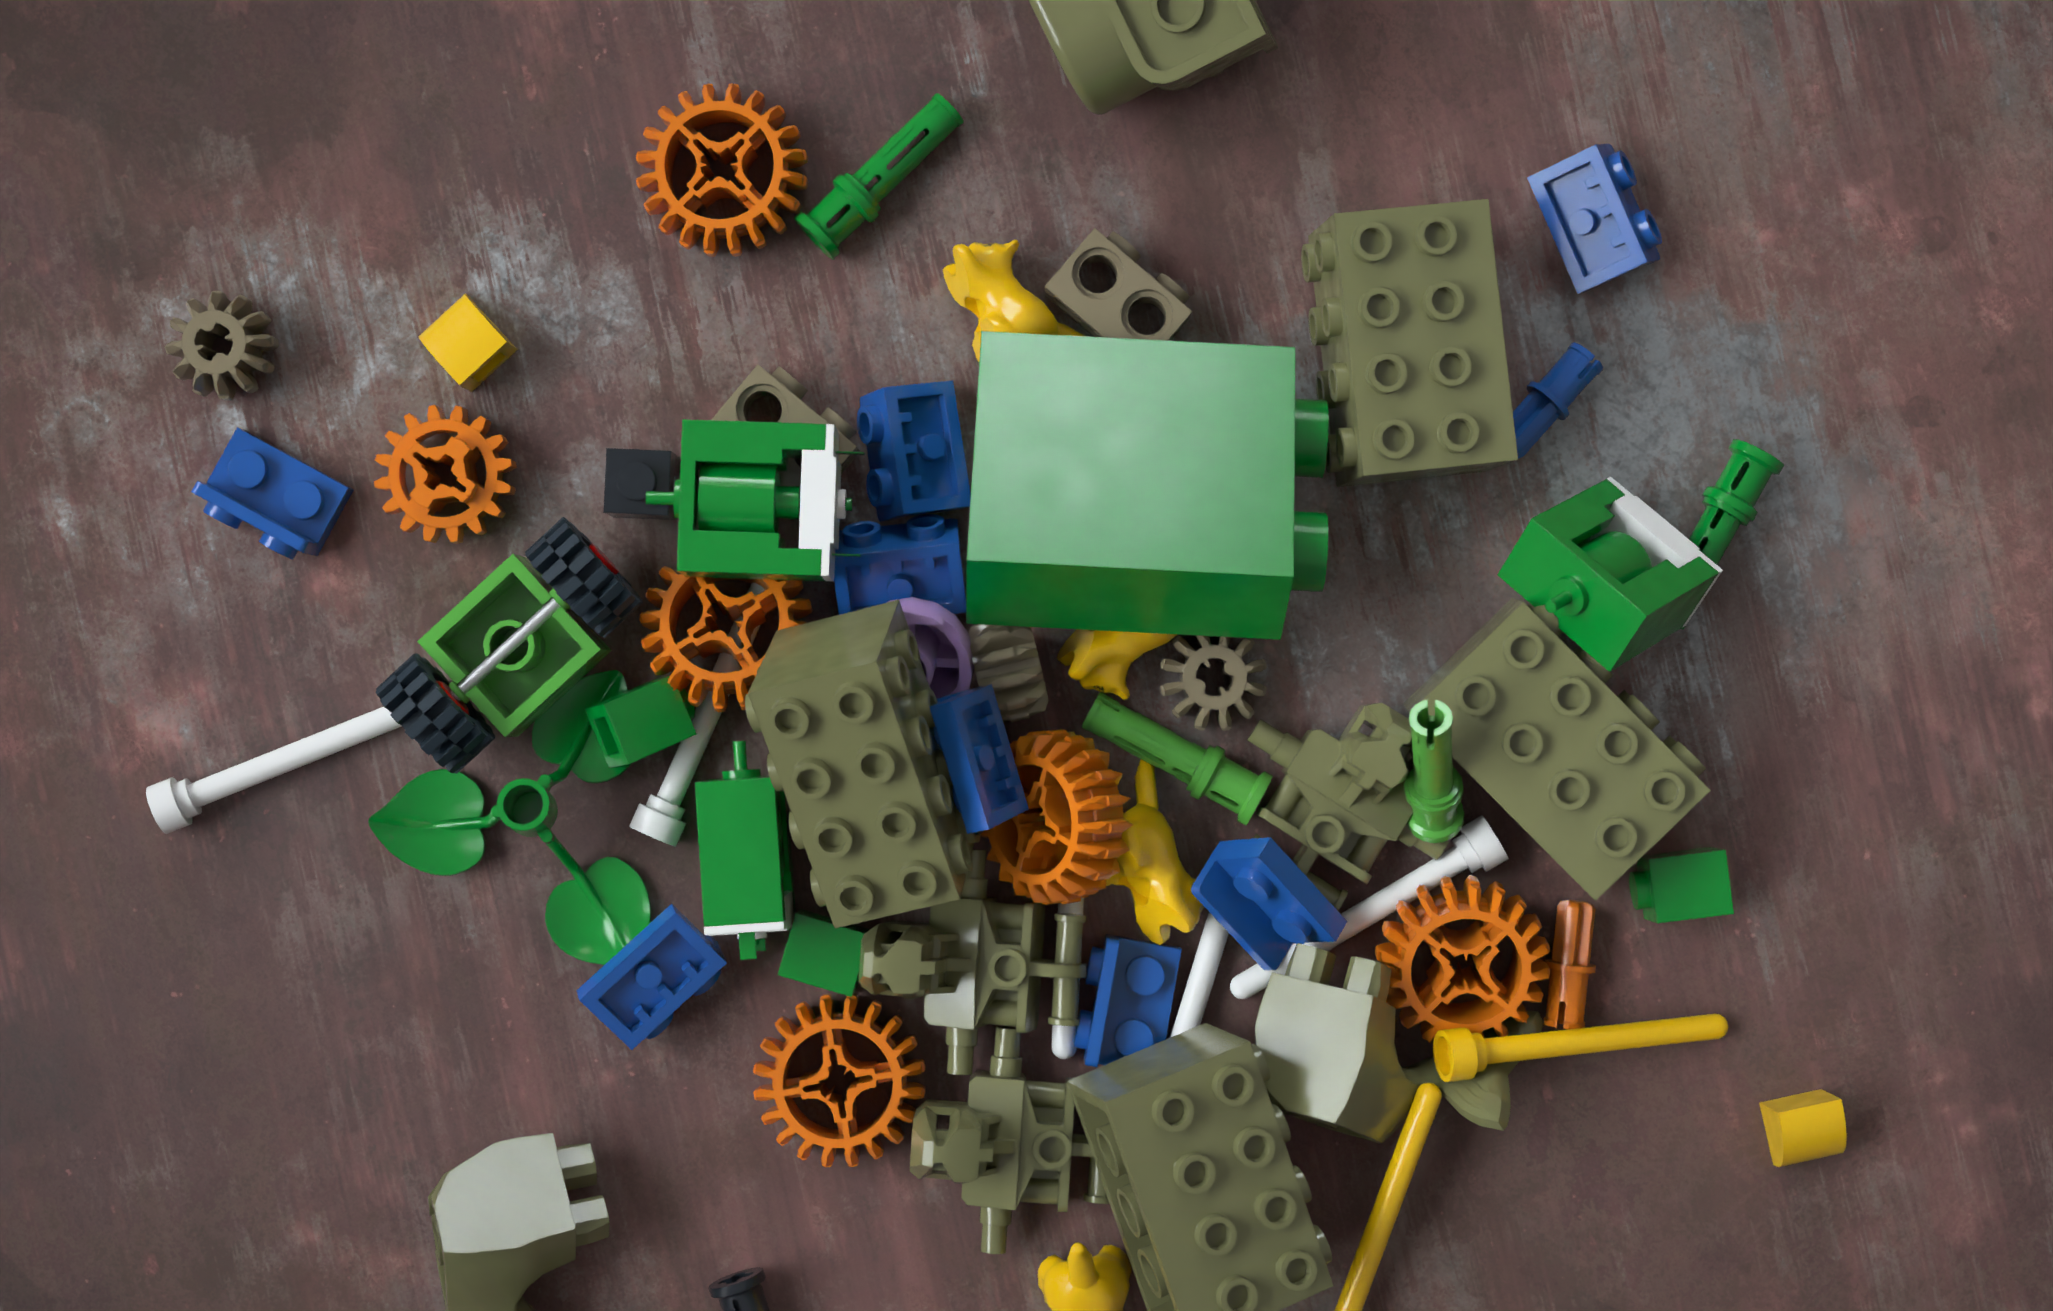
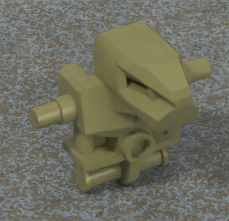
M1370 703L1359 706L1338 740L1321 729L1308 730L1302 739L1299 740L1288 732L1282 733L1262 719L1257 722L1250 733L1247 741L1268 753L1271 760L1283 767L1281 771L1285 775L1266 807L1260 806L1255 814L1302 843L1292 861L1337 911L1346 899L1348 891L1343 888L1341 890L1337 889L1309 871L1318 855L1363 883L1368 884L1372 878L1368 871L1388 840H1399L1408 847L1414 846L1435 860L1442 855L1447 847L1449 840L1440 843L1425 842L1415 837L1408 828L1407 822L1413 812L1412 807L1406 800L1404 781L1408 778L1409 770L1413 765L1411 729L1409 719L1383 703ZM1362 724L1373 729L1370 737L1358 732ZM1256 833L1252 839L1261 838V836Z
M973 849L972 851L973 870L966 874L960 900L931 906L929 923L899 920L877 924L867 931L861 940L859 968L861 987L873 995L900 996L911 1000L924 996L925 1020L930 1025L947 1027L946 1044L949 1045L947 1073L954 1075H972L974 1046H977L978 1028L987 1024L1014 1026L1017 1033H1029L1037 1029L1041 977L1054 978L1052 1016H1048V1024L1080 1026V1018H1077L1079 978L1086 977L1087 964L1080 962L1083 923L1086 922V915L1055 913L1054 920L1057 921L1055 959L1042 958L1045 904L1034 903L1033 901L1027 902L1025 905L998 903L996 897L987 896L988 879L985 878L986 850Z
M996 1026L994 1055H991L990 1071L976 1070L970 1076L968 1102L926 1099L916 1108L912 1127L910 1172L919 1180L925 1177L952 1180L955 1184H962L961 1198L967 1205L980 1206L979 1222L982 1223L981 1252L988 1254L1006 1253L1008 1225H1011L1012 1210H1016L1019 1202L1057 1205V1212H1067L1071 1156L1090 1157L1087 1192L1084 1193V1201L1110 1204L1086 1135L1073 1134L1075 1103L1067 1083L1073 1077H1066L1065 1083L1027 1080L1025 1073H1022L1023 1057L1020 1056L1021 1033H1017L1016 1027ZM938 1115L950 1116L949 1129H938Z

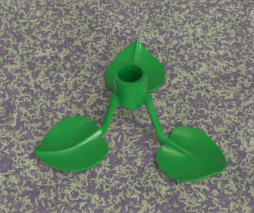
M617 670L586 676L580 679L534 722L532 747L535 753L544 761L560 766L549 775H541L537 782L532 779L521 778L508 783L501 790L497 799V805L491 808V813L487 816L482 817L485 799L481 789L473 780L461 772L455 774L447 769H438L421 774L408 782L383 808L369 818L368 823L371 830L385 848L398 859L422 872L438 876L457 875L476 866L482 860L486 848L485 838L481 829L491 828L500 820L522 836H539L575 879L561 883L550 894L545 912L548 933L555 944L566 954L584 962L605 965L651 923L649 894L639 874L629 864L618 858H601L592 864L586 872L583 871L551 830L557 819L558 806L554 796L549 791L551 787L565 780L571 770L582 781L599 784L622 775L630 767L631 764L608 767L585 712V708L627 691L628 687L625 677Z

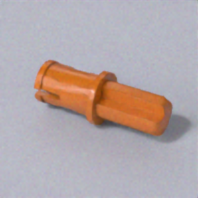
M1563 900L1557 905L1552 959L1545 960L1551 969L1546 1017H1544L1543 1023L1546 1026L1557 1028L1558 1024H1563V1029L1585 1028L1584 1015L1589 974L1596 971V965L1590 964L1595 907L1591 903L1579 900Z

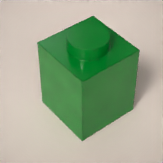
M669 676L648 681L585 708L609 768L631 764L697 735L691 721L695 718L694 706L688 701V693L684 688L680 692L678 688L673 691V688L667 683Z
M1705 847L1643 855L1637 861L1638 871L1630 872L1629 887L1635 910L1643 909L1644 919L1648 921L1665 923L1734 914L1725 849Z
M800 909L795 914L778 975L852 997L859 982L861 940L863 935L870 929L854 924L834 928L830 917Z

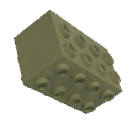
M1481 199L1334 213L1308 235L1309 244H1303L1301 263L1305 281L1307 283L1314 282L1316 307H1312L1309 310L1308 324L1313 346L1321 345L1323 371H1318L1316 374L1317 400H1327L1331 434L1328 435L1325 468L1328 473H1335L1336 486L1344 487L1486 472L1517 461L1518 453L1489 200Z
M1512 597L1403 705L1410 714L1415 704L1428 700V711L1431 716L1435 715V700L1445 703L1450 708L1453 716L1452 757L1596 901L1711 791L1698 778L1706 770V767L1682 743L1676 742L1670 735L1662 742L1651 731L1660 721L1634 695H1629L1623 690L1616 696L1605 685L1614 675L1579 645L1571 650L1559 638L1563 632L1558 628V618L1553 613H1549L1545 609V605L1534 607L1530 603L1526 605L1524 602Z
M899 600L777 630L761 666L757 670L751 688L745 696V709L749 724L754 732H762L769 750L767 768L771 783L776 791H784L791 809L789 813V828L793 842L799 850H806L811 863L810 883L813 896L820 907L827 906L834 928L960 900L966 874L973 870L972 851L974 843L980 841V831L967 834L962 814L955 805L951 777L943 751L937 744L934 735L935 724L930 706L938 702L927 682L920 661L917 641L913 632L908 627Z
M1207 1023L1070 1079L1067 1083L1147 1311H1279L1333 1287L1326 1265L1332 1262V1253L1321 1229L1316 1225L1313 1226L1306 1207V1203L1312 1200L1311 1191L1300 1168L1296 1165L1292 1166L1285 1143L1291 1140L1290 1129L1282 1111L1277 1105L1271 1104L1264 1082L1270 1079V1072L1263 1053L1256 1044H1251L1246 1039Z

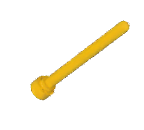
M1706 1014L1484 1039L1480 1033H1471L1468 1028H1454L1437 1031L1434 1037L1433 1055L1440 1078L1444 1082L1473 1079L1477 1072H1483L1486 1069L1487 1064L1720 1039L1727 1034L1729 1025L1726 1018L1720 1014Z
M1427 1082L1421 1084L1415 1093L1334 1311H1362L1442 1099L1441 1090L1434 1083Z

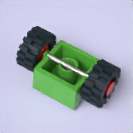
M562 517L525 551L526 557L512 554L417 641L453 681H448L436 666L433 667L427 659L415 653L376 688V695L381 699L380 702L384 708L391 712L390 716L395 722L403 726L406 730L405 733L412 740L415 739L428 756L431 754L436 763L442 767L445 766L451 773L457 774L496 738L493 734L494 731L485 722L482 714L472 707L471 701L504 737H518L612 651L592 629L605 638L643 603L639 594L631 587L632 585L626 578L619 573V570L606 555L565 517Z

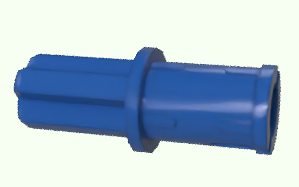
M1575 342L1571 343L1563 356L1538 383L1531 381L1527 385L1526 389L1529 394L1513 411L1518 459L1522 458L1557 418L1565 420L1569 416L1567 408L1595 376L1603 371L1600 361L1595 360L1593 363H1590L1595 356L1582 345Z

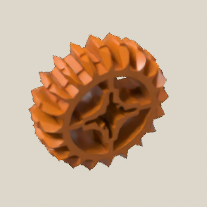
M705 84L702 88L704 103L695 105L687 91L681 92L678 98L685 111L676 117L670 108L662 106L658 110V115L664 124L668 126L667 129L662 132L654 127L645 128L643 132L644 137L658 148L657 151H638L636 161L646 168L655 169V171L641 175L636 179V183L641 191H659L647 199L644 207L649 215L660 214L668 210L659 224V229L665 235L674 233L684 225L680 234V245L690 250L702 234L704 235V252L710 257H715L719 251L720 238H727L729 251L732 256L736 257L741 256L743 251L741 236L749 234L754 245L758 249H762L767 244L764 235L760 231L762 226L768 223L778 234H783L787 230L784 221L776 212L779 208H782L789 213H799L801 209L800 202L786 192L787 189L800 191L808 188V179L805 175L790 171V169L801 167L808 163V156L805 150L797 148L787 149L795 144L801 135L795 125L777 130L786 117V113L780 105L771 107L761 115L765 105V97L762 92L754 91L749 96L745 105H741L742 96L738 84H729L726 89L725 101H718L714 86L712 84ZM717 123H735L749 128L744 135L738 131L732 138L723 142L710 141L700 132H697L706 126ZM766 141L772 149L774 169L770 186L765 195L762 196L748 180V171L753 161L758 157L756 150ZM683 145L696 160L697 166L692 179L686 184L689 190L678 200L673 187L672 172L676 155ZM702 151H705L714 161L718 159L725 165L733 159L738 160L737 163L730 165L735 172L736 179L744 190H740L731 180L727 182L720 176L710 182L707 178L713 177L714 174ZM723 198L734 199L744 208L749 209L741 215L727 219H711L695 214L701 206L708 208L716 200Z
M662 567L659 575L669 587L668 590L648 588L646 592L647 600L654 606L661 608V610H650L640 614V622L643 627L657 630L641 639L645 652H661L650 663L651 669L657 676L673 671L667 682L673 688V691L678 688L680 692L692 683L688 694V701L692 706L699 707L704 702L708 692L711 691L713 692V707L717 712L726 711L728 694H736L741 709L746 710L745 696L748 694L756 677L757 670L765 657L764 655L761 659L758 658L751 644V635L757 626L766 622L764 615L777 607L779 609L778 630L807 623L798 621V619L812 613L813 609L810 600L805 598L792 599L803 589L802 580L780 581L773 579L685 577L682 574L678 575L669 567ZM722 580L753 582L762 586L765 591L757 596L751 591L738 598L728 597L716 588L714 582ZM696 593L703 605L702 616L693 627L687 630L689 636L677 643L676 627L679 615L686 602ZM712 603L717 604L722 614H727L731 621H735L740 616L743 617V621H735L739 629L737 635L743 646L742 649L738 648L731 636L728 637L724 631L719 630L716 624L718 618ZM725 652L733 656L742 670L727 673L712 672L694 665L689 660L697 655L704 659L712 654Z
M1064 729L1035 731L1027 733L1026 736H1020L1018 740L1010 744L1029 809L989 830H984L980 834V836L990 840L992 847L987 860L1001 864L999 881L1012 883L1015 895L1026 896L1027 898H1032L1034 903L1045 905L1080 902L1081 898L1089 897V895H1094L1099 890L1106 889L1107 879L1120 873L1117 857L1130 851L1122 839V832L1133 826L1132 823L1123 817V805L1131 798L1121 795L1117 787L1123 773L1108 769L1110 753L1095 749L1093 738H1084L1081 735L1076 736L1074 732H1066Z
M1469 875L1464 882L1463 891H1456L1452 879L1443 876L1440 882L1443 893L1433 897L1425 885H1419L1416 892L1421 904L1415 908L1409 902L1399 900L1396 910L1404 922L1384 921L1382 932L1391 942L1382 943L1375 947L1377 960L1391 968L1386 1003L1396 1009L1402 1008L1399 1014L1401 1024L1409 1029L1421 1023L1420 1032L1422 1038L1430 1043L1439 1030L1465 1027L1471 1033H1480L1484 1039L1482 1031L1492 1027L1499 1037L1507 1036L1509 1032L1504 1020L1510 1016L1518 1022L1527 1023L1529 1014L1522 1001L1541 1003L1543 992L1535 981L1549 979L1550 976L1548 964L1540 959L1550 952V947L1545 937L1537 936L1542 928L1537 915H1524L1527 905L1520 895H1514L1505 900V889L1501 883L1496 881L1490 884L1484 893L1481 894L1480 882L1476 876ZM1460 919L1476 920L1469 927L1462 930H1451L1443 926L1445 923ZM1508 935L1512 940V960L1506 976L1500 982L1495 977L1490 963L1499 952L1498 943ZM1424 941L1429 945L1435 961L1426 971L1428 979L1418 987L1411 978V967L1415 952L1421 942ZM1447 951L1454 957L1464 954L1466 960L1468 954H1471L1479 973L1471 966L1461 969L1459 963L1457 969H1453ZM1466 993L1481 997L1474 1001L1451 1003L1458 995Z
M830 993L823 994L820 997L821 1015L815 1016L811 1006L806 1001L798 1003L795 1009L802 1025L797 1027L789 1018L781 1016L775 1022V1026L786 1041L782 1042L776 1038L765 1037L760 1045L767 1054L776 1058L775 1062L758 1061L753 1068L754 1074L760 1077L772 1078V1084L759 1086L753 1092L754 1099L758 1101L775 1099L776 1106L769 1108L761 1116L764 1125L773 1124L783 1118L787 1125L780 1131L776 1141L783 1146L789 1143L795 1133L801 1136L804 1141L798 1149L797 1157L802 1160H806L809 1157L814 1144L824 1147L821 1157L822 1166L831 1167L836 1157V1148H844L845 1160L849 1167H855L859 1164L860 1151L858 1145L865 1144L869 1154L874 1159L882 1157L884 1149L878 1135L882 1133L891 1142L899 1144L904 1139V1133L893 1120L896 1117L904 1122L913 1123L916 1112L913 1106L903 1102L904 1098L922 1099L926 1092L924 1085L907 1081V1076L918 1075L924 1072L926 1068L923 1059L905 1061L903 1057L904 1054L912 1051L917 1046L918 1040L916 1036H906L896 1042L892 1035L899 1030L903 1019L899 1015H894L884 1027L876 1023L875 1020L882 1009V1003L877 1000L870 1004L865 1016L855 1014L858 1005L857 994H853L852 997L846 996L843 1012H835L834 999ZM841 1029L855 1031L869 1038L881 1049L888 1062L877 1063V1060L860 1061L854 1058L848 1051ZM822 1031L824 1043L822 1047L823 1064L818 1069L805 1072L800 1077L788 1078L789 1064L794 1050L805 1039ZM836 1057L838 1065L847 1067L845 1074L851 1070L855 1077H860L859 1080L850 1083L844 1105L842 1095L833 1093L835 1086L829 1090L824 1082L819 1083L821 1080L829 1077ZM893 1081L891 1099L885 1109L871 1122L858 1127L856 1120V1096L866 1089L877 1087L878 1083ZM801 1097L802 1100L819 1099L825 1102L832 1111L834 1123H837L838 1130L823 1127L810 1120L800 1111L793 1098Z

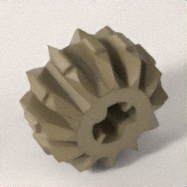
M212 291L208 300V308L194 298L187 300V310L192 319L189 322L180 318L170 320V327L183 334L182 340L171 341L165 346L167 354L181 358L184 357L173 370L176 378L183 381L193 379L192 391L203 397H206L215 388L218 397L225 401L234 399L237 384L249 393L258 391V384L252 372L255 369L266 374H272L275 371V366L270 361L261 358L262 351H273L279 347V340L277 338L261 334L268 328L271 322L269 315L263 311L251 314L252 300L243 295H238L230 303L225 293ZM217 337L233 343L228 355L212 349Z
M984 624L971 626L968 634L971 641L970 648L978 685L982 687L992 684L1003 722L1011 721V723L1030 719L1029 716L1045 711L1049 700L1031 627Z
M1195 635L1199 649L1194 650L1184 638L1176 637L1172 641V645L1176 651L1186 658L1184 663L1182 664L1172 659H1162L1160 662V669L1180 674V682L1165 683L1160 686L1161 695L1168 696L1183 691L1186 696L1174 706L1172 714L1176 718H1181L1193 705L1198 706L1199 708L1194 719V728L1201 731L1205 730L1208 724L1211 709H1215L1217 723L1222 731L1232 728V719L1227 708L1230 705L1244 718H1251L1254 715V710L1250 704L1241 698L1243 692L1254 696H1265L1267 690L1266 686L1260 683L1247 682V673L1265 670L1267 668L1266 661L1264 659H1257L1244 664L1241 659L1242 656L1252 649L1255 644L1252 638H1244L1231 650L1227 648L1231 637H1217L1216 645H1211L1209 636ZM1208 659L1222 662L1221 673L1230 676V682L1226 690L1223 687L1216 688L1217 696L1205 694V682L1196 679V672L1200 665L1203 668L1210 667Z

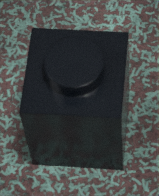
M606 448L603 513L614 518L677 520L674 517L673 505L646 504V491L674 492L675 480L679 479L680 457L672 451Z

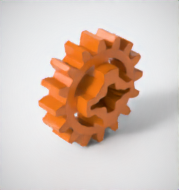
M430 405L428 407L427 422L423 423L419 418L408 413L404 416V420L409 431L404 436L392 431L386 433L385 437L395 448L392 455H376L375 461L382 466L388 467V476L374 481V486L377 489L392 492L393 497L382 507L385 513L391 515L403 511L406 513L401 521L400 529L412 533L423 524V540L436 543L443 529L446 530V535L451 543L460 544L463 543L464 527L468 526L474 533L482 536L487 533L485 522L482 519L487 513L499 518L505 516L506 512L496 501L499 494L515 495L516 488L503 482L502 479L503 473L516 469L517 465L511 459L499 458L498 452L503 450L509 443L506 437L500 434L489 438L486 437L491 421L483 416H479L469 426L467 425V409L455 406L450 418L446 419L439 406ZM457 433L456 437L451 436L446 445L430 448L421 443L437 434ZM481 455H483L486 465L485 486L478 483L475 465ZM426 459L438 464L452 465L451 472L458 477L456 481L466 487V491L455 486L439 485L441 478L434 472L435 469L426 463ZM407 463L413 467L415 487L410 494L406 485ZM461 501L470 507L466 511L454 516H434L436 512H441L447 503Z

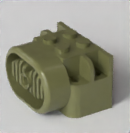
M1028 0L1070 84L1085 107L1096 115L1106 114L1156 87L1169 91L1188 88L1209 76L1214 78L1224 73L1225 68L1262 49L1268 54L1279 48L1256 0Z

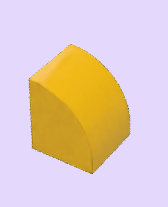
M466 293L418 336L423 345L461 387L470 392L476 389L518 350Z
M1819 1089L1759 1103L1774 1166H1787L1841 1154L1845 1151L1847 1133L1841 1098Z

